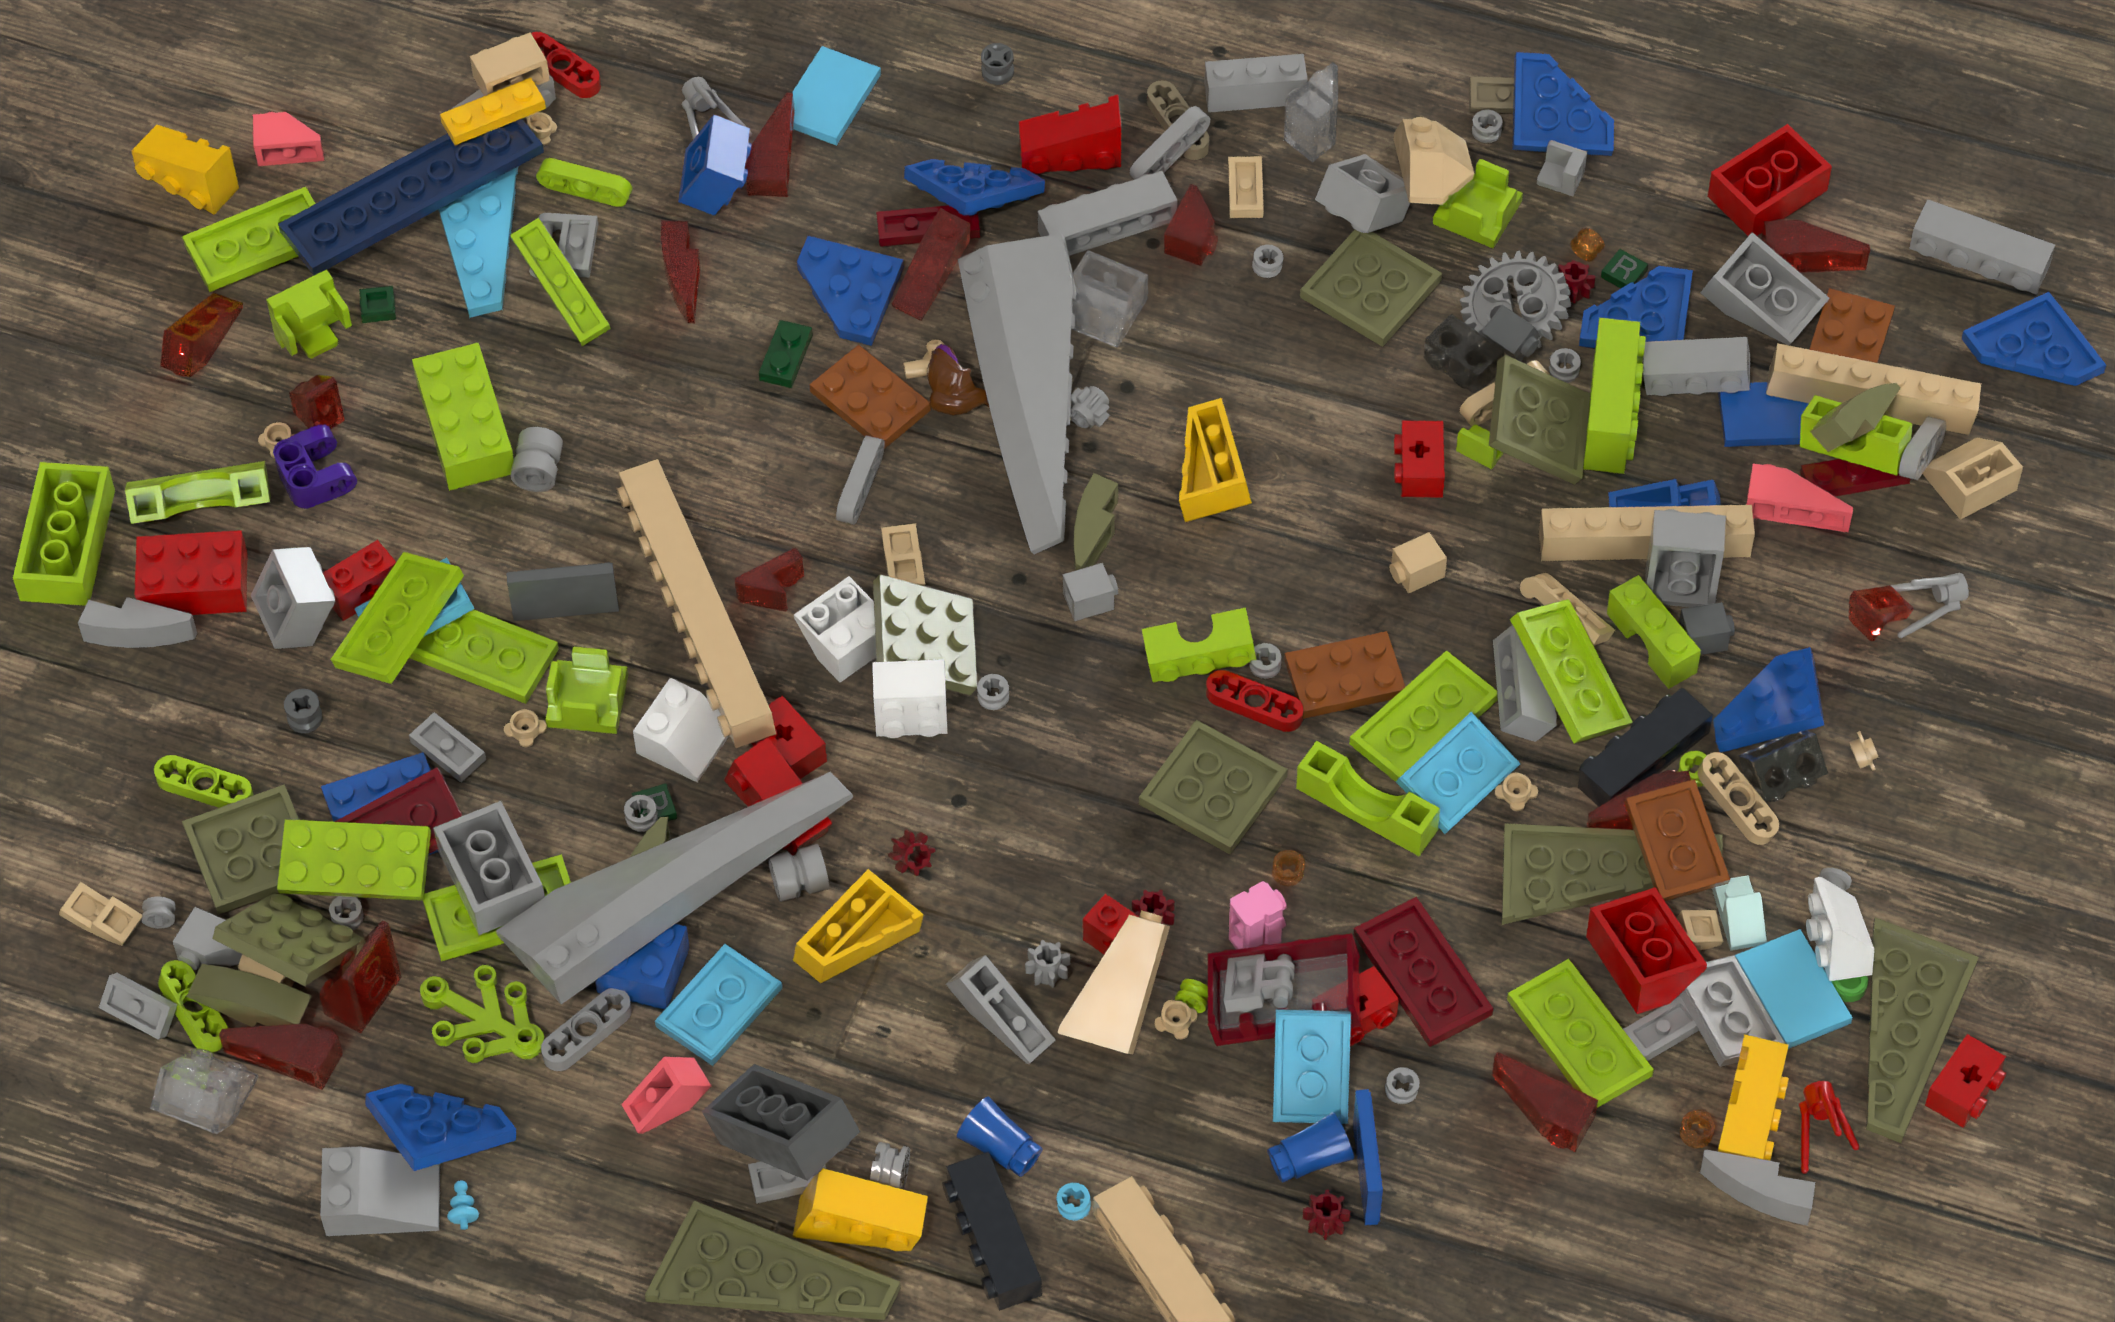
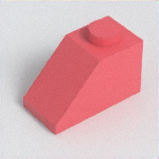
M268 112L265 114H253V146L258 166L324 161L320 135L289 113Z
M663 1057L621 1105L638 1134H643L689 1111L708 1091L711 1084L694 1057Z

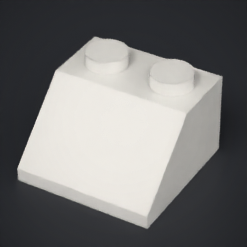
M672 678L667 681L633 730L637 754L697 783L729 736L724 737L717 720V717L721 716L719 710L712 711L708 699L700 691Z

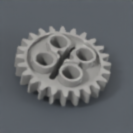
M1520 251L1516 252L1514 259H1509L1505 252L1502 255V262L1498 263L1491 257V267L1487 269L1479 265L1478 268L1481 275L1469 276L1472 286H1463L1462 288L1465 297L1460 298L1463 308L1460 312L1463 321H1465L1467 331L1472 332L1476 342L1482 340L1486 349L1493 344L1486 339L1482 330L1500 306L1504 305L1514 312L1513 300L1508 285V280L1511 278L1514 281L1522 318L1533 325L1540 334L1538 348L1541 347L1540 338L1544 336L1552 340L1551 329L1562 330L1559 319H1568L1569 317L1566 308L1571 307L1568 296L1571 293L1563 272L1559 273L1555 263L1549 265L1545 256L1536 262L1534 252H1530L1526 259H1522ZM1529 282H1534L1532 285L1524 286ZM1501 290L1499 293L1491 295L1493 292ZM1535 310H1541L1540 312H1538V313H1536V314H1530L1531 312H1533V311H1535ZM1495 346L1497 353H1501L1502 350Z

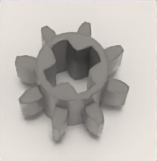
M1086 386L1083 390L1077 388L1071 394L1070 419L1081 428H1092L1094 425L1100 427L1110 416L1106 412L1110 408L1108 397L1102 390L1094 386L1089 388Z
M1041 940V944L1035 950L1031 948L1027 950L1029 961L1025 963L1026 974L1034 973L1035 985L1042 983L1053 988L1060 978H1068L1066 966L1070 965V954H1061L1060 942L1052 944Z

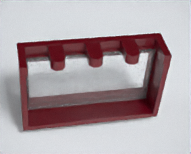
M1352 933L1208 953V1027L1215 1045L1221 1046L1275 1038L1276 1009L1351 1011V1028L1361 1027L1359 993L1360 955ZM1265 954L1266 961L1277 960L1282 954H1287L1292 958V963L1295 966L1294 978L1291 981L1293 995L1285 1008H1277L1273 1004V999L1269 998L1264 999L1263 1008L1254 1009L1249 1012H1226L1224 993L1228 958Z

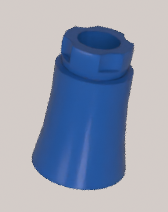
M989 1096L982 1099L972 1109L957 1133L958 1139L970 1144L983 1153L989 1152L992 1159L1006 1170L1011 1169L1019 1177H1022L1034 1166L1043 1151L1040 1145L1032 1141L1033 1137L1014 1123Z
M1331 1112L1297 1134L1281 1140L1279 1145L1267 1149L1273 1169L1281 1182L1288 1181L1293 1177L1298 1179L1328 1166L1354 1160L1349 1139L1334 1112Z

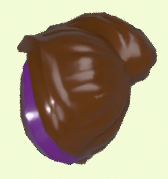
M944 344L938 345L932 351L927 367L928 381L932 389L930 396L931 408L937 412L953 416L967 413L982 404L989 407L986 391L975 387L970 377L971 369L961 367L952 348Z

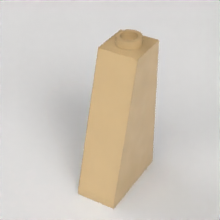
M1142 910L1140 917L1128 916L1060 1024L1059 1034L1123 1053L1134 1054L1170 926L1161 924L1163 916Z

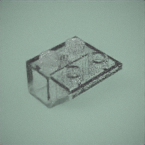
M1333 62L1325 69L1316 71L1302 87L1293 89L1285 101L1284 140L1311 162H1314L1336 144L1338 66Z
M1087 250L1073 272L1076 286V301L1072 302V313L1075 315V328L1073 330L1118 348L1148 300V274Z
M194 1049L160 1068L150 1109L218 1134L234 1123L257 1082L258 1074L248 1071L247 1067L241 1063L225 1062L214 1058V1054L210 1051Z

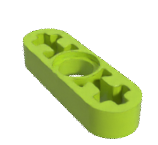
M554 158L544 159L536 174L538 182L548 189L615 207L624 206L632 192L630 182L621 176Z
M176 755L164 756L154 766L156 781L161 789L220 808L254 795L251 784L245 777ZM173 769H177L178 775L171 774L169 778H166L165 772L171 773ZM208 777L214 780L213 785L209 789L198 790L194 787V784L200 778ZM238 790H242L243 795L237 794L234 799L231 798L230 793L236 794Z
M174 960L167 962L161 969L158 980L159 989L166 999L178 1004L175 1015L194 1046L207 1053L219 1051L224 1046L228 1033L225 1021L219 1011L201 1003L199 1004L203 1009L198 1012L189 1011L184 1007L183 1003L187 1001L197 1002L186 997L196 974L191 966L183 961Z

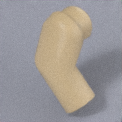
M931 340L927 343L928 352L924 355L923 359L903 363L906 379L927 376V367L931 359V353L938 345L944 344L941 340Z

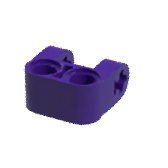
M317 425L301 431L287 439L281 440L274 447L273 454L279 478L291 501L299 508L308 509L347 494L357 484V478L347 463H337L316 471L312 462L327 456L337 446V441L327 425Z

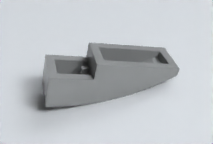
M129 597L126 598L122 608L88 600L78 621L84 642L104 646L125 648L156 647L193 640L197 635L192 614Z
M1704 1150L1700 1173L1716 1187L1737 1201L1759 1212L1784 1221L1808 1226L1815 1182L1778 1176L1780 1162Z

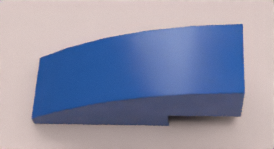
M1673 479L1608 492L1609 507L1721 505L1720 493L1714 479L1679 486L1677 480Z

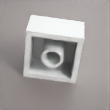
M944 660L873 662L876 737L898 738L903 735L932 737L938 734H948Z

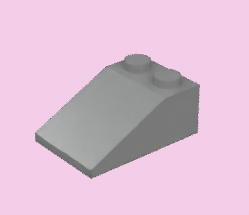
M1751 233L1700 292L1727 316L1786 345H1790L1830 299L1754 233Z
M361 1146L322 1148L320 1216L326 1236L439 1231L440 1164L413 1171L401 1153Z

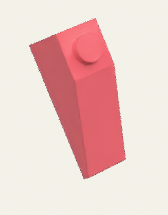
M1771 464L1752 465L1746 505H1752L1753 518L1849 532L1853 514L1852 506L1787 468H1780Z

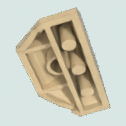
M1424 117L1402 119L1394 132L1393 139L1408 202L1442 205L1448 200L1450 195L1458 192L1473 179L1474 171L1466 141L1437 121H1431Z

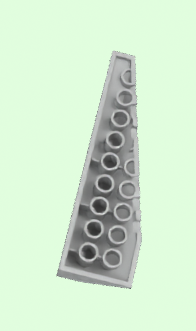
M1062 233L987 245L958 259L978 361L996 435L1030 551L1033 554L1063 542L1065 534L1066 500L1063 499V486L1067 484L1068 473L1064 469L1065 454L1069 452L1066 426L1070 425L1072 374L1069 373L1070 359H1073L1074 346L1070 342L1071 329L1075 328L1072 302L1076 301V286L1065 236Z
M828 772L555 889L496 930V934L560 1004H563L850 801L853 795L831 772Z

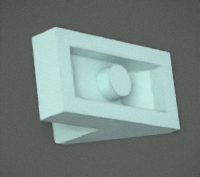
M1749 875L1730 878L1728 884L1712 888L1730 951L1756 947L1766 943L1762 897L1760 892H1753Z

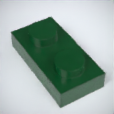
M779 320L759 371V381L788 388L793 387L813 336L812 327Z

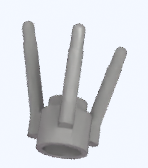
M694 77L684 84L682 93L686 99L682 102V106L686 111L693 139L699 133L693 111L695 109L702 112L709 108L715 109L718 107L732 122L746 127L718 97L715 90H711L704 78Z
M1955 573L1943 577L1914 579L1910 583L1885 586V592L1932 588L1935 600L1938 603L1943 602L1945 606L1898 632V637L1903 638L1948 612L1960 610L1959 601L1966 600L1969 595L1968 584L1962 573Z

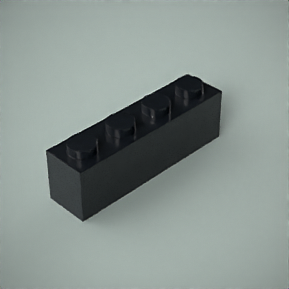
M1684 688L1679 689L1672 696L1670 694L1665 695L1651 713L1647 716L1645 714L1639 716L1632 723L1630 730L1622 736H1614L1605 746V750L1596 757L1594 755L1588 757L1581 764L1578 788L1609 815L1623 804L1626 798L1634 795L1708 735L1713 714Z
M989 1152L946 1166L947 1181L942 1182L943 1190L949 1204L955 1202L959 1213L955 1214L960 1233L962 1235L968 1234L972 1245L968 1246L973 1265L975 1268L981 1266L985 1277L981 1278V1282L987 1299L994 1298L1000 1311L1041 1297V1277Z

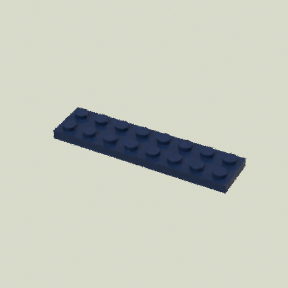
M523 119L458 145H454L447 133L278 224L279 230L314 276L544 153L543 144Z

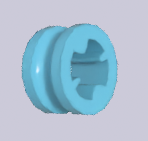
M1068 1183L1059 1189L1056 1199L1059 1213L1064 1218L1080 1220L1088 1215L1091 1209L1089 1191L1084 1185ZM1073 1195L1076 1200L1080 1199V1206L1074 1207L1072 1203L1068 1204L1067 1197Z

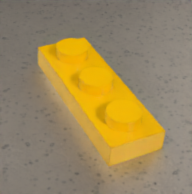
M530 77L440 114V118L454 145H458L544 110L546 105L544 98Z

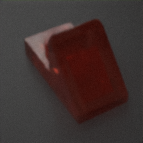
M796 547L734 578L736 597L739 602L786 612L788 610L787 598L783 587H790L797 583L800 578L804 577L803 557Z
M1891 585L1856 590L1849 597V620L1871 642L1877 638L1888 622L1907 619L1914 610Z

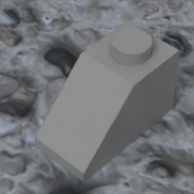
M196 907L173 940L178 960L187 963L193 970L200 968L201 964L226 968L238 965L243 954L212 939L215 927L226 920Z

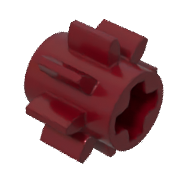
M1575 260L1565 264V266L1559 264L1558 271L1559 273L1563 272L1571 293L1568 295L1570 302L1576 303L1583 297L1589 299L1591 288H1594L1596 276L1588 275L1589 265H1584Z
M905 829L903 837L891 839L894 843L893 852L887 855L892 860L898 861L895 866L897 871L903 874L908 869L911 874L918 876L919 869L925 866L931 868L932 865L929 862L930 854L936 850L930 845H924L928 840L927 835L920 832L915 837L913 832Z
M1145 889L1140 901L1132 900V911L1139 917L1142 910L1163 916L1161 921L1163 925H1174L1175 914L1172 912L1174 911L1175 901L1174 899L1166 900L1163 896V890L1148 892Z
M1325 1190V1193L1318 1197L1311 1194L1309 1196L1310 1207L1303 1208V1219L1311 1220L1308 1232L1310 1234L1316 1232L1323 1235L1324 1240H1327L1328 1236L1334 1233L1342 1235L1344 1230L1342 1222L1350 1221V1210L1342 1209L1345 1197L1340 1196L1337 1198L1330 1194L1329 1190ZM1323 1213H1329L1330 1216H1323Z

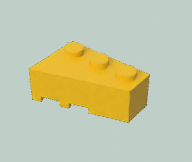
M156 124L131 151L136 172L146 180L151 179L162 185L170 194H178L187 199L195 208L205 209L215 215L239 189L230 147L222 145L219 149L209 147L208 140L202 138L197 142L186 140L188 138L186 133Z
M1222 398L1188 407L1185 459L1182 464V488L1179 493V503L1185 522L1251 504L1247 483Z
M867 869L796 943L793 961L818 982L823 983L920 932L924 914Z
M1744 1034L1718 1152L1771 1160L1774 1142L1767 1141L1769 1130L1777 1132L1782 1110L1775 1108L1776 1099L1784 1100L1789 1080L1788 1077L1782 1076L1788 1044Z
M822 1168L812 1178L799 1198L793 1237L887 1248L893 1251H911L922 1235L928 1196Z

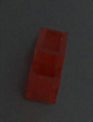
M661 220V245L669 290L687 323L695 324L701 272L699 249H690L688 221Z

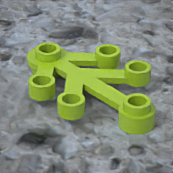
M482 965L474 972L475 983L481 989L485 1009L451 991L447 981L441 977H429L421 984L420 995L426 1007L440 1009L447 1006L473 1020L457 1025H452L448 1021L437 1022L432 1028L433 1039L437 1045L448 1046L456 1040L469 1038L463 1044V1053L465 1059L471 1063H478L486 1057L512 1052L521 1059H532L541 1052V1045L545 1039L544 1033L537 1025L531 1024L529 1021L525 1003L528 995L523 983L511 982L504 990L506 1002L513 1008L515 1025L502 1019L495 989L497 976L492 966ZM488 974L492 976L487 981L480 980V977ZM433 987H441L437 992L428 991ZM514 991L522 992L519 997L514 998L510 996ZM442 1030L450 1031L449 1035L445 1037L438 1036V1033ZM495 1032L504 1038L484 1043L480 1038L474 1036ZM523 1037H532L528 1042L520 1041ZM472 1047L480 1048L478 1053L471 1054L468 1052Z

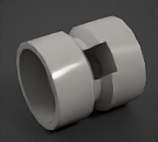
M529 427L522 430L518 437L516 456L511 470V480L514 484L522 489L533 492H544L552 489L555 485L558 471L556 465L560 461L563 447L562 438L547 428Z
M818 844L798 848L794 856L787 851L768 858L770 873L779 902L798 898L801 890L813 894L829 889L826 866Z

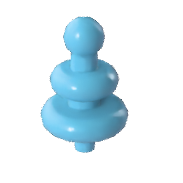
M460 1180L454 1184L457 1196L450 1200V1205L453 1209L448 1212L447 1218L454 1224H460V1229L466 1230L468 1229V1223L478 1219L479 1212L476 1208L472 1207L474 1204L473 1197L466 1195L468 1190L467 1183Z

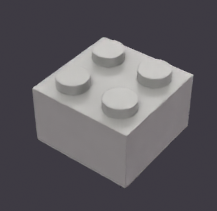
M1366 154L1329 165L1315 198L1316 201L1326 206L1325 209L1329 213L1343 217L1351 223L1355 230L1363 233H1369L1403 222L1410 205L1403 178Z
M311 547L272 549L251 593V598L275 649L313 646L335 602L334 592L329 588L322 573L321 564L316 560Z

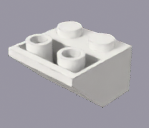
M850 576L794 614V619L815 656L839 682H842L876 658L874 601Z
M1823 877L1814 878L1813 893L1808 895V905L1812 917L1807 919L1806 929L1809 940L1816 943L1815 953L1818 966L1825 968L1829 981L1872 975L1874 947L1856 898Z

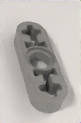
M1197 106L1186 110L1133 163L1130 169V176L1133 179H1137L1145 174H1153L1159 171L1164 173L1205 133L1210 125V117Z
M1929 416L1925 419L1903 452L1899 467L1900 476L1918 480L1943 443L1946 431L1945 420Z
M865 436L839 499L836 512L837 521L856 524L883 457L885 446L883 439Z
M607 989L544 1039L541 1045L544 1064L554 1071H563L575 1064L630 1018L632 1009L629 995L622 990ZM620 1003L621 1010L617 1011L614 1008L608 1010V1004L618 1005ZM603 1016L605 1017V1023L601 1019ZM590 1022L595 1024L597 1030L590 1036H581L576 1032L578 1026L582 1023ZM569 1035L571 1036V1039H572L571 1042L568 1041V1036H569ZM552 1049H565V1055H553Z

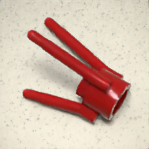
M1817 1081L1807 1085L1803 1091L1805 1101L1799 1103L1801 1112V1172L1803 1174H1807L1809 1169L1810 1115H1813L1816 1120L1829 1119L1834 1134L1838 1137L1842 1135V1128L1853 1150L1859 1149L1855 1135L1842 1111L1839 1098L1835 1097L1833 1086L1828 1081Z

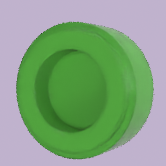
M1863 976L1831 982L1842 1001L1855 1002L1865 995L1868 977Z

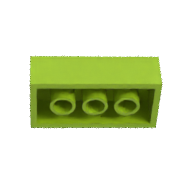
M1599 318L1593 361L1584 470L1624 474L1626 460L1633 461L1638 427L1637 415L1641 395L1640 385L1643 373L1642 361L1646 336H1639L1640 322Z
M479 342L412 359L416 383L449 491L511 475L514 461L512 448Z
M40 462L13 575L20 601L86 606L88 600H91L115 493L109 467Z

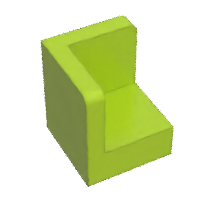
M1473 425L1470 430L1461 428L1458 432L1456 451L1491 470L1504 454L1489 446L1490 431L1478 425Z

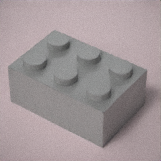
M1674 509L1654 510L1645 568V583L1663 605L1696 607L1715 603L1724 555L1726 516L1715 515L1710 512L1688 513L1679 512Z
M501 801L434 827L438 851L479 935L505 925L545 897L543 885Z

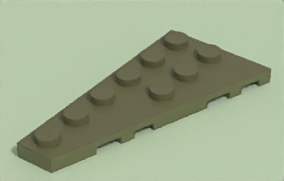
M1504 824L1501 925L1654 888L1634 830ZM1714 834L1723 857V835Z
M1875 917L1872 939L1874 961L1873 973L1871 975L1866 1130L1902 1143L1979 957Z
M694 1201L645 1293L646 1302L885 1320L901 1289L900 1281Z

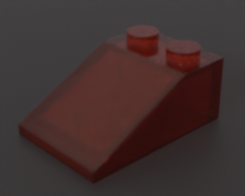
M382 920L359 942L354 951H349L344 956L338 973L333 979H328L320 992L324 1015L359 1033L363 1032L402 978L389 923Z

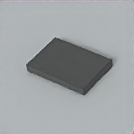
M611 562L506 573L514 621L619 612L614 569Z

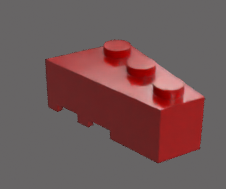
M1118 95L1108 97L1109 102L1093 107H1090L1089 103L1078 105L1079 111L1060 115L1059 111L1019 121L1021 168L1040 174L1054 171L1073 172L1086 169L1121 167V117Z
M768 737L733 760L724 780L747 807L803 784ZM827 816L783 847L782 850H787L792 856L796 855L798 848L809 846L825 835L832 825L831 820Z

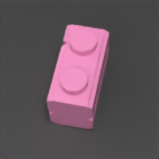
M1262 881L1249 888V893L1243 891L1230 899L1229 940L1236 949L1281 943L1282 928L1286 927L1283 910L1287 909L1284 897L1277 889L1273 891L1268 883Z

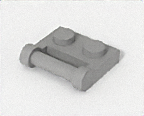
M560 213L540 214L539 219L551 237L557 229L561 230L559 249L578 277L590 278L598 230V217ZM530 268L529 273L533 277L537 278Z

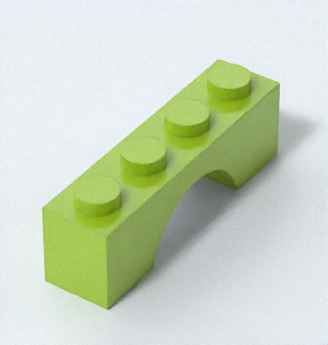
M265 461L127 482L125 487L131 524L166 519L180 512L204 507H242L270 502L271 498Z
M1318 741L1314 743L1297 766L1296 789L1417 856L1421 855L1438 831L1439 807L1411 792L1395 796L1377 790L1355 772L1346 756Z

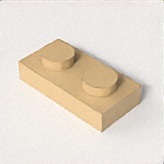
M1262 156L1228 157L1230 218H1263Z

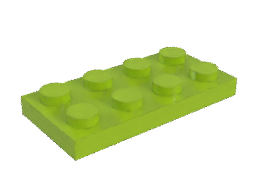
M306 186L182 236L183 243L209 292L298 257L280 233L278 224L315 204Z
M403 552L330 659L335 668L392 684L464 577L460 567Z
M1569 599L1518 612L1510 619L1574 744L1625 729L1633 723Z
M473 609L424 636L409 658L527 704L558 652L559 647L557 641Z
M1446 650L1350 736L1349 744L1396 782L1470 712L1479 718L1497 702V690Z
M285 819L277 890L283 894L424 901L431 830L428 826Z
M562 854L532 863L543 885L545 896L555 889L571 883ZM455 885L424 894L423 904L441 962L504 944L496 934V930L502 926L481 935L478 934Z
M1569 959L1508 993L1507 1001L1591 1111L1653 1076L1654 1069Z

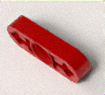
M543 32L531 33L539 48L543 47L544 49L542 53L544 56H547L545 58L547 60L548 72L554 81L580 98H591L600 91V75L594 66ZM560 60L570 63L567 68L561 70L553 67V64Z
M1226 670L1215 671L1207 678L1206 696L1212 704L1283 732L1294 731L1303 722V705L1294 696ZM1223 684L1228 686V689H1224L1222 692L1216 691V688H1220ZM1238 690H1240L1239 699L1236 700L1235 695H1238ZM1250 695H1259L1265 702L1259 707H1251L1245 703V699ZM1271 702L1275 703V707L1272 706L1271 712H1269ZM1287 710L1293 711V714H1289L1287 718L1281 716V713H1285Z

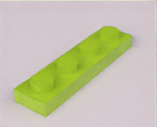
M539 218L510 235L512 241L581 346L586 345L611 329L598 306Z

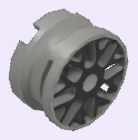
M879 1142L875 1150L877 1155L872 1163L870 1181L904 1190L909 1169L910 1148L903 1146L898 1153V1149L891 1148L889 1143Z

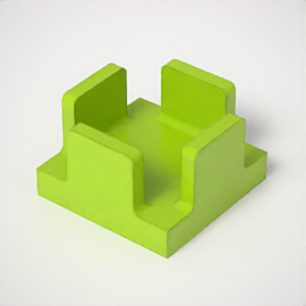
M1479 159L1473 179L1458 192L1450 195L1448 200L1439 206L1433 216V224L1494 249L1521 204L1523 193L1508 186L1509 171L1507 169Z
M327 269L266 299L275 340L281 348L286 347L291 356L298 353L297 342L307 357L312 359L338 346V339L330 329V324L340 320L345 329L352 326L348 306L335 289L333 278Z
M573 647L572 661H552L546 686L548 709L545 720L547 727L617 734L628 678L627 667L611 665L607 650Z

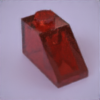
M1190 184L1164 233V254L1202 266L1207 254L1212 255L1218 243V236L1214 235L1215 221L1196 185Z
M316 375L308 381L301 382L294 390L289 392L293 412L308 429L317 425H327L332 429L345 421L337 381L333 376Z

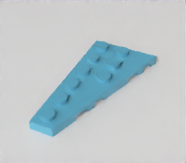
M518 167L438 209L469 317L503 310L506 264L509 256V237L512 229Z

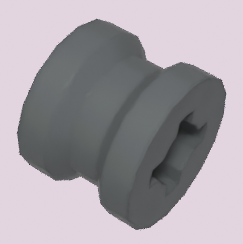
M992 43L982 50L981 72L982 77L988 83L1002 85L1012 79L1014 75V56L1009 46L1002 43Z
M297 689L287 695L284 701V710L290 728L298 733L315 731L323 721V714L317 694L309 689ZM301 707H308L307 709L298 710Z

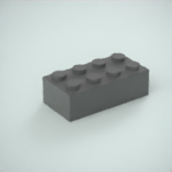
M756 1064L752 1065L701 1111L721 1145L807 1181L812 1176L818 1174L830 1159L838 1152L844 1150L849 1145V1142L860 1133L842 1098Z

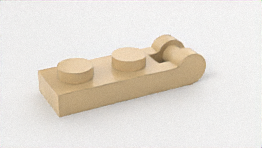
M1548 573L1528 577L1521 582L1520 591L1522 595L1530 599L1535 597L1543 605L1569 599L1593 646L1608 641L1614 633V628Z

